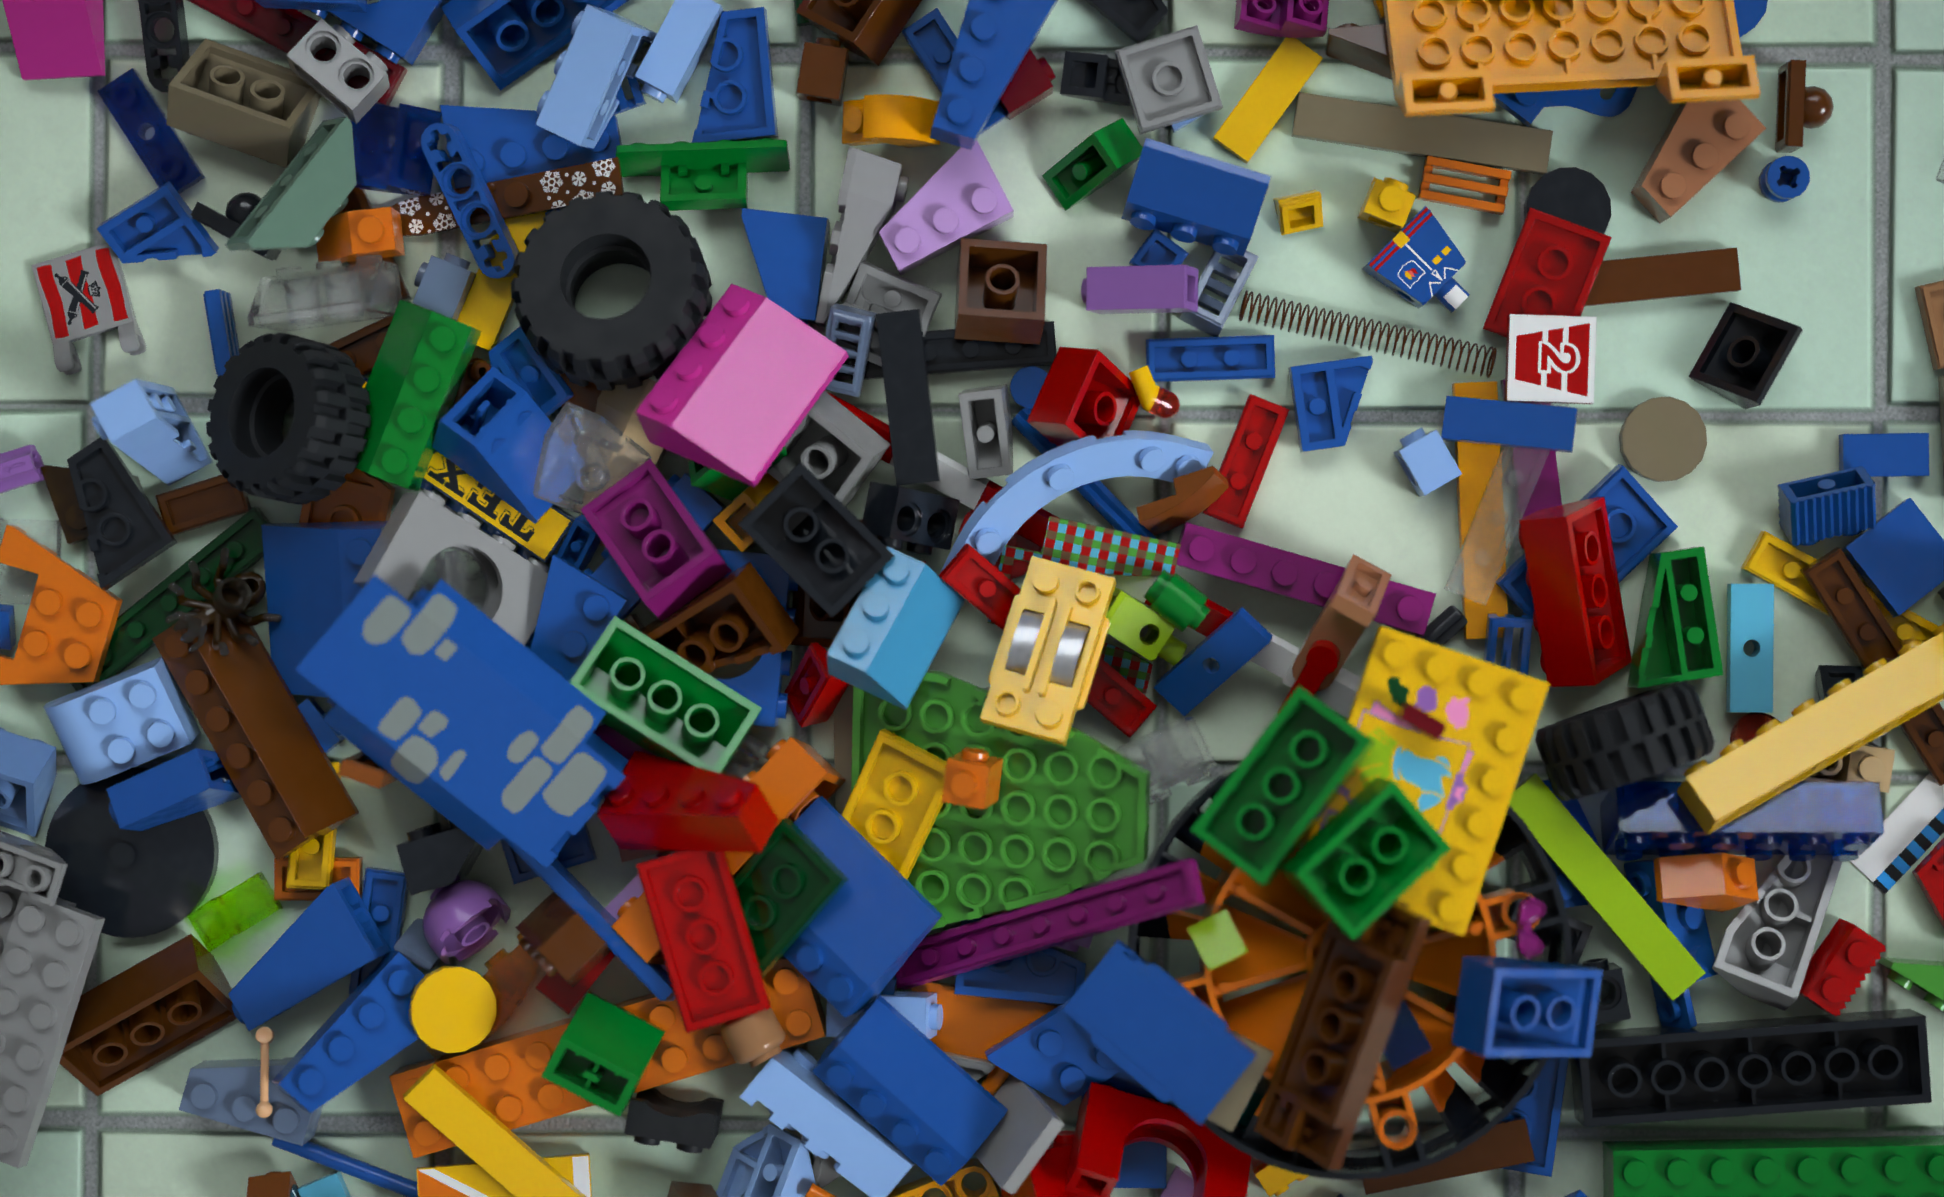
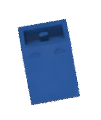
M494 367L440 420L432 445L435 450L534 524L541 519L587 468L584 461L528 392Z

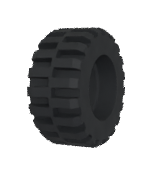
M269 333L259 336L254 341H250L238 349V356L234 355L229 358L224 365L226 371L223 376L217 377L213 386L216 388L214 398L209 399L207 410L211 412L210 422H206L207 435L212 440V443L208 445L211 456L214 460H218L216 466L230 485L238 491L246 492L247 495L297 505L308 504L311 501L317 502L330 495V490L335 491L346 482L344 476L347 473L351 474L354 472L359 463L356 458L360 451L365 450L367 439H364L366 428H370L371 415L367 413V405L370 404L369 393L367 389L362 388L365 381L359 369L355 367L353 360L346 353L340 352L337 347L288 333ZM294 397L293 421L283 441V421L286 410Z
M1687 680L1649 690L1558 721L1539 729L1535 739L1553 793L1562 801L1594 795L1682 766L1710 754L1713 751L1715 742L1696 688Z

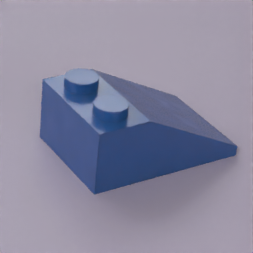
M1463 956L1452 1044L1482 1057H1591L1603 970L1593 967L1505 957Z

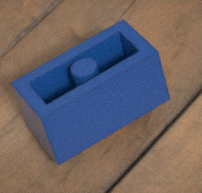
M584 514L575 518L557 553L559 557L582 571L588 567L601 542V539Z
M313 697L307 698L298 705L299 710L326 754L345 740L341 734L322 720L326 713Z

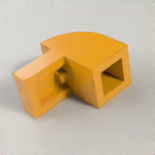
M890 94L864 95V99L843 101L842 144L859 146L887 143L906 148L940 145L939 140L929 138L939 101L915 96Z

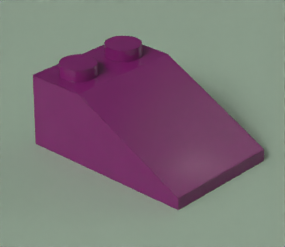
M648 459L580 509L644 604L661 622L732 571L651 459Z

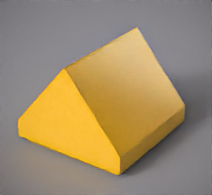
M1312 190L1274 198L1281 235L1323 227L1320 191Z

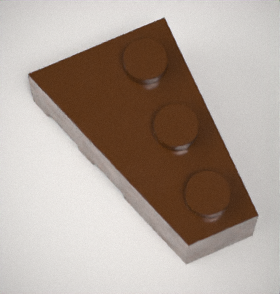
M554 892L515 927L524 936L518 944L550 977L558 972L572 987L610 953L604 940L573 908Z

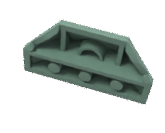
M347 117L322 121L315 130V133L250 215L225 243V246L230 251L309 248L322 238L324 234L323 227L331 217L337 215L346 207L349 201L347 196L356 186L352 122Z

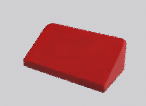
M817 642L810 644L784 693H788V705L801 728L828 721L849 683L828 674L826 655L828 650Z

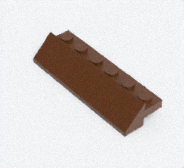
M197 608L180 615V621L152 640L276 859L285 858L317 836L328 834L359 814V811L314 732L299 710L297 702L254 627L248 626L238 619L233 620L240 634L250 636V640L247 642L236 643L232 639L225 622L222 621L221 642H225L227 648L225 651L214 650L212 646L214 624H207L201 627V619L192 618L201 612V609Z
M1397 900L1354 941L1350 940L1329 921L1254 1131L1285 1150H1297L1328 1170L1341 1169L1431 923L1430 919L1409 909V904Z

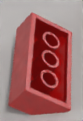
M1604 496L1541 509L1519 520V542L1525 551L1528 568L1526 571V583L1532 592L1535 609L1533 624L1536 631L1539 632L1542 649L1540 664L1543 672L1546 674L1547 682L1550 683L1549 687L1595 686L1631 663V653Z

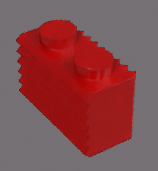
M1839 918L1810 959L1799 994L1833 1016H1841L1840 1009L1846 1008L1845 1002L1851 1001L1850 995L1856 994L1855 988L1861 987L1860 981L1866 980L1865 974L1871 973L1870 967L1876 966L1875 960L1881 959V952H1886L1885 945L1853 923Z

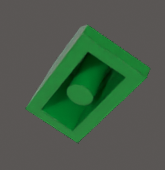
M1121 118L1092 133L1044 173L1042 177L1066 211L1138 161L1143 147L1124 119Z

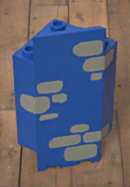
M374 575L294 669L328 696L326 702L332 707L322 719L325 723L487 851L503 837H506L547 869L558 856L559 851L572 834L575 836L597 811V806L604 796L611 790H615L626 777L621 772L629 761L593 732L607 712L442 579L430 591L422 586L413 598L407 601L378 576Z

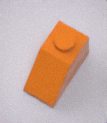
M391 206L347 211L335 215L323 227L324 234L316 243L319 265L405 256L401 215Z
M1709 853L1653 859L1656 896L1659 902L1725 912L1759 900L1754 858L1727 853Z

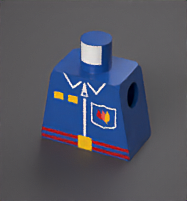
M1426 206L1363 268L1370 276L1418 309L1435 296L1452 313L1470 295L1453 278L1466 261Z

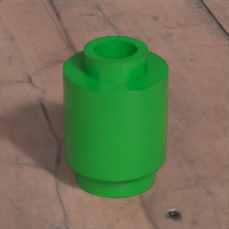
M1166 570L1161 572L1143 596L1151 603L1149 607L1182 632L1187 626L1195 630L1210 611L1204 605L1208 599L1205 594L1177 573H1174L1172 576Z

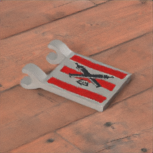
M108 243L31 265L53 343L55 365L60 372L71 375L81 371V362L72 342L117 328L120 345L124 352H128L130 355H138L146 351V344L136 321L120 259Z

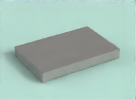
M1010 1074L994 1095L1008 1111L974 1155L999 1186L1013 1195L1063 1128L1064 1123L1031 1086Z

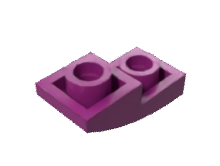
M1236 0L1234 29L1274 37H1323L1327 32L1329 0Z

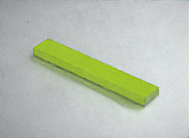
M1533 773L1514 789L1509 803L1511 808L1526 823L1547 856L1670 1000L1674 1001L1706 973L1536 773Z

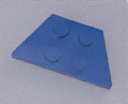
M1069 1000L985 1051L991 1063L1062 1106L1085 1094L1091 1082L1101 1084L1123 1070L1093 1045L1091 1033L1062 1010Z

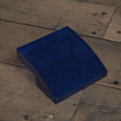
M375 103L357 124L350 119L353 130L356 186L354 188L429 196L431 193L433 171L422 151L421 136L429 125L441 123V112L402 103L397 108ZM438 142L434 144L435 149H437Z

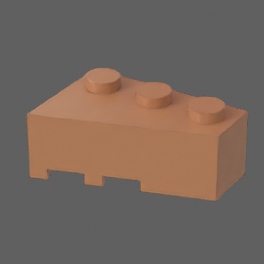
M1741 100L1682 102L1675 110L1665 133L1652 152L1631 193L1661 223L1672 217L1755 140L1766 127Z

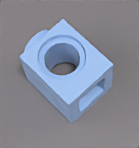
M1419 428L1400 439L1403 448L1394 452L1419 497L1429 494L1462 475L1437 429L1425 434L1423 428Z

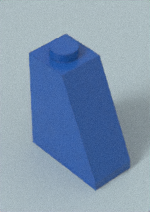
M742 208L741 218L767 298L807 325L808 323L817 324L815 321L824 278L830 228L828 218Z
M195 748L106 789L110 799L109 812L112 819L119 825L120 829L143 831L242 798L217 753Z

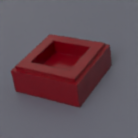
M1401 703L1394 715L1398 720L1432 740L1439 741L1446 729L1444 723L1410 703Z

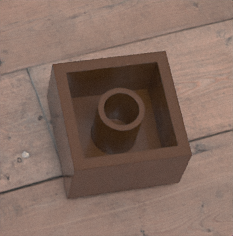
M961 238L957 262L954 339L1040 345L1045 322L1047 244Z

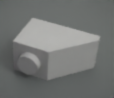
M1007 384L963 390L958 395L969 479L1011 475L1013 473V426Z

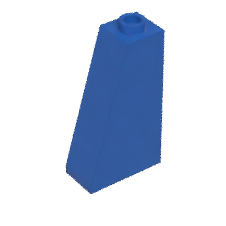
M350 877L326 887L228 993L232 1001L234 1015L241 1023L245 1024L248 1031L270 1021L391 951Z

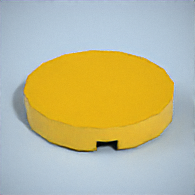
M443 966L426 974L414 987L411 995L409 1021L416 1036L430 1048L445 1053L465 1052L480 1044L490 1033L497 1015L496 997L490 984L476 971L461 966Z

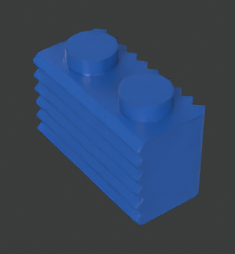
M1863 466L1778 484L1777 486L1779 491V524L1790 543L1794 546L1799 544L1804 546L1814 545L1825 538L1832 539L1833 536H1855L1862 531H1866L1867 528L1874 530L1876 527L1875 482Z

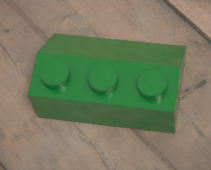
M1376 777L1279 869L1309 903L1350 940L1354 941L1451 847L1394 781Z

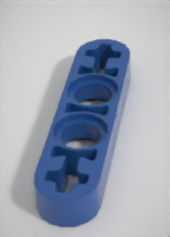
M434 123L429 125L421 136L422 151L478 267L483 274L490 278L499 279L512 276L515 273L513 267L519 250L463 134L452 124ZM438 133L450 136L451 141L446 144V148L451 157L461 156L462 161L453 162L445 168L443 167L442 163L450 162V159L445 150L435 149L434 144L439 141ZM459 169L466 170L472 180L471 187L463 194L456 192L451 183L453 174ZM477 208H483L490 216V225L482 233L475 231L470 223V216ZM498 233L499 239L491 240L497 252H506L508 258L503 261L504 269L500 266L491 265L490 260L495 257V252L491 244L481 246L480 240L492 238Z

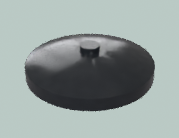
M133 767L94 783L78 785L59 805L47 832L45 847L52 849L68 864L58 897L75 903V907L105 918L101 933L122 938L145 937L179 924L202 903L212 886L217 871L219 858L218 837L212 817L207 809L143 831L120 829L119 825L112 819L109 812L110 799L106 789L150 768Z

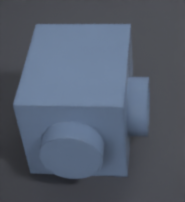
M446 253L444 260L431 255L429 263L423 262L417 272L414 285L418 287L412 303L457 321L476 276L475 273L468 270L471 262L450 253Z

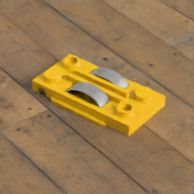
M1031 557L1020 594L1016 595L1013 599L988 677L990 688L980 716L982 723L1066 746L1076 711L1082 710L1086 704L1110 627V622L1106 615L1116 586L1115 578L1039 557Z

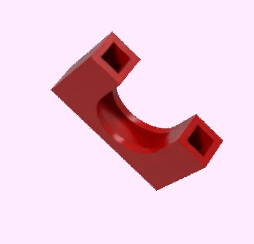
M1091 1082L1079 1105L1065 1191L1085 1197H1109L1119 1179L1124 1147L1135 1142L1148 1141L1170 1148L1186 1162L1193 1176V1197H1247L1252 1156L1238 1150L1217 1136L1203 1123L1201 1125L1198 1124L1182 1109L1160 1103L1153 1098L1140 1097L1120 1091L1110 1085Z

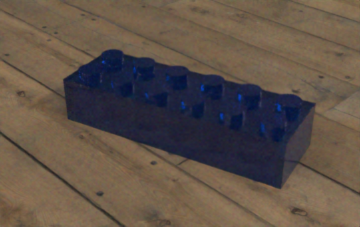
M1636 781L1611 789L1600 804L1603 852L1605 855H1616V859L1622 861L1638 860L1642 858V855L1669 857L1709 853L1745 855V857L1754 858L1755 861L1769 860L1772 858V855H1788L1791 861H1809L1815 859V855H1832V860L1852 861L1858 859L1859 855L1870 848L1884 833L1879 782H1799L1708 835L1705 834L1677 793L1683 781Z

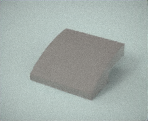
M863 261L860 263L846 302L842 303V305L878 314L920 309L923 337H925L942 294ZM876 319L868 361L882 367ZM841 323L840 330L860 334L861 327ZM842 339L837 341L838 346L853 350L858 349V343Z

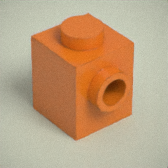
M963 748L961 752L949 757L946 763L942 802L983 810L997 802L1003 758L988 756V751L978 748Z

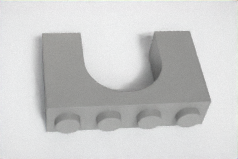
M422 489L421 492L404 493L353 583L363 588L376 575L408 600L431 559L446 548H458L474 558L483 572L486 583V596L481 611L525 646L537 624L549 567L533 557H529L526 560L515 553V545L509 540L495 534L490 537L479 530L481 524L473 517L462 512H458L457 515L444 507L445 500L439 495L426 489Z

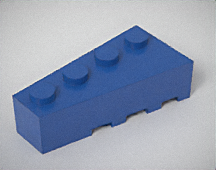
M1058 0L968 1L929 138L969 150L972 149Z
M390 951L271 1082L300 1108L312 1113L417 1041L419 1037L416 1036L409 1021V1010L414 987L425 975L400 952Z

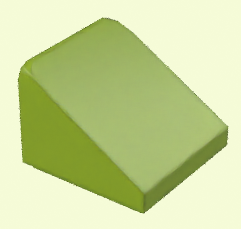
M1226 908L1187 927L1208 971L1248 952Z

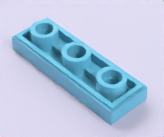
M1727 584L1726 712L1773 713L1774 584ZM1748 640L1754 645V651L1749 656L1743 650L1744 644Z

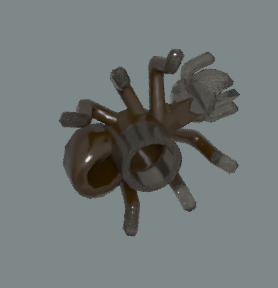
M228 548L221 550L219 565L213 578L215 588L213 593L202 586L200 582L201 572L196 562L192 560L188 563V567L192 572L191 586L193 590L208 602L186 598L184 590L174 582L169 584L168 588L176 594V602L179 605L201 609L199 613L178 611L165 619L166 623L181 619L174 625V632L188 628L186 633L180 638L182 642L191 643L198 637V641L188 649L190 653H193L204 644L207 624H214L212 642L214 650H220L222 656H227L229 654L228 646L225 642H221L222 621L225 622L232 639L236 643L247 642L253 647L258 645V640L251 634H240L233 620L238 619L248 626H255L266 621H281L282 616L280 614L262 613L252 617L243 613L253 610L262 600L266 592V583L259 574L252 571L242 572L234 577L223 580L228 566Z

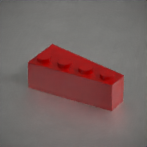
M639 751L633 753L622 773L626 777L615 790L613 789L608 793L596 813L619 849L761 853L779 821L757 783Z

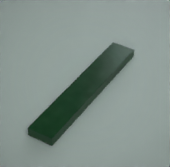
M253 507L117 618L99 682L120 674L155 645L152 640L154 637L180 621V615L197 609L179 605L176 602V588H182L186 598L208 602L193 590L191 586L192 573L195 571L199 572L202 586L213 593L215 591L213 578L219 565L221 551L229 552L228 566L223 576V584L229 583L237 574L246 572L264 557L261 525L271 524V522L259 507ZM98 682L70 684L78 691Z

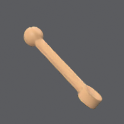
M261 1027L256 1032V1039L261 1043L260 1103L257 1104L255 1110L260 1118L269 1117L273 1111V1107L269 1103V1044L274 1040L275 1035L269 1027Z

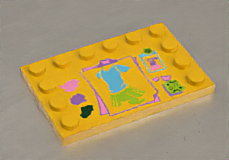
M1378 626L1347 718L1348 722L1374 740L1376 744L1309 831L1305 844L1376 777L1394 781L1451 847L1397 901L1409 904V909L1430 919L1431 926L1464 937L1550 683L1384 626ZM1401 703H1410L1444 723L1446 729L1440 740H1432L1395 718L1394 715Z

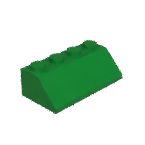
M401 299L399 300L365 387L370 398V404L367 405V413L371 415L370 428H366L364 439H367L365 450L360 451L356 458L359 461L356 466L357 469L405 489L419 491L435 451L432 445L439 422L452 408L481 331Z
M616 616L613 617L569 682L607 712L601 720L602 723L648 752L661 758L721 774L724 773L762 710L757 704Z

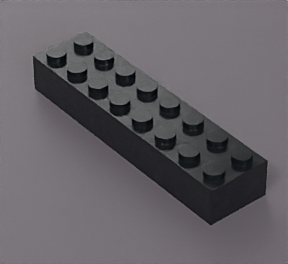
M1912 1009L1841 1013V1016L1826 1014L1699 1023L1691 1029L1656 1026L1600 1030L1594 1032L1591 1057H1570L1574 1115L1584 1127L1932 1103L1926 1016Z

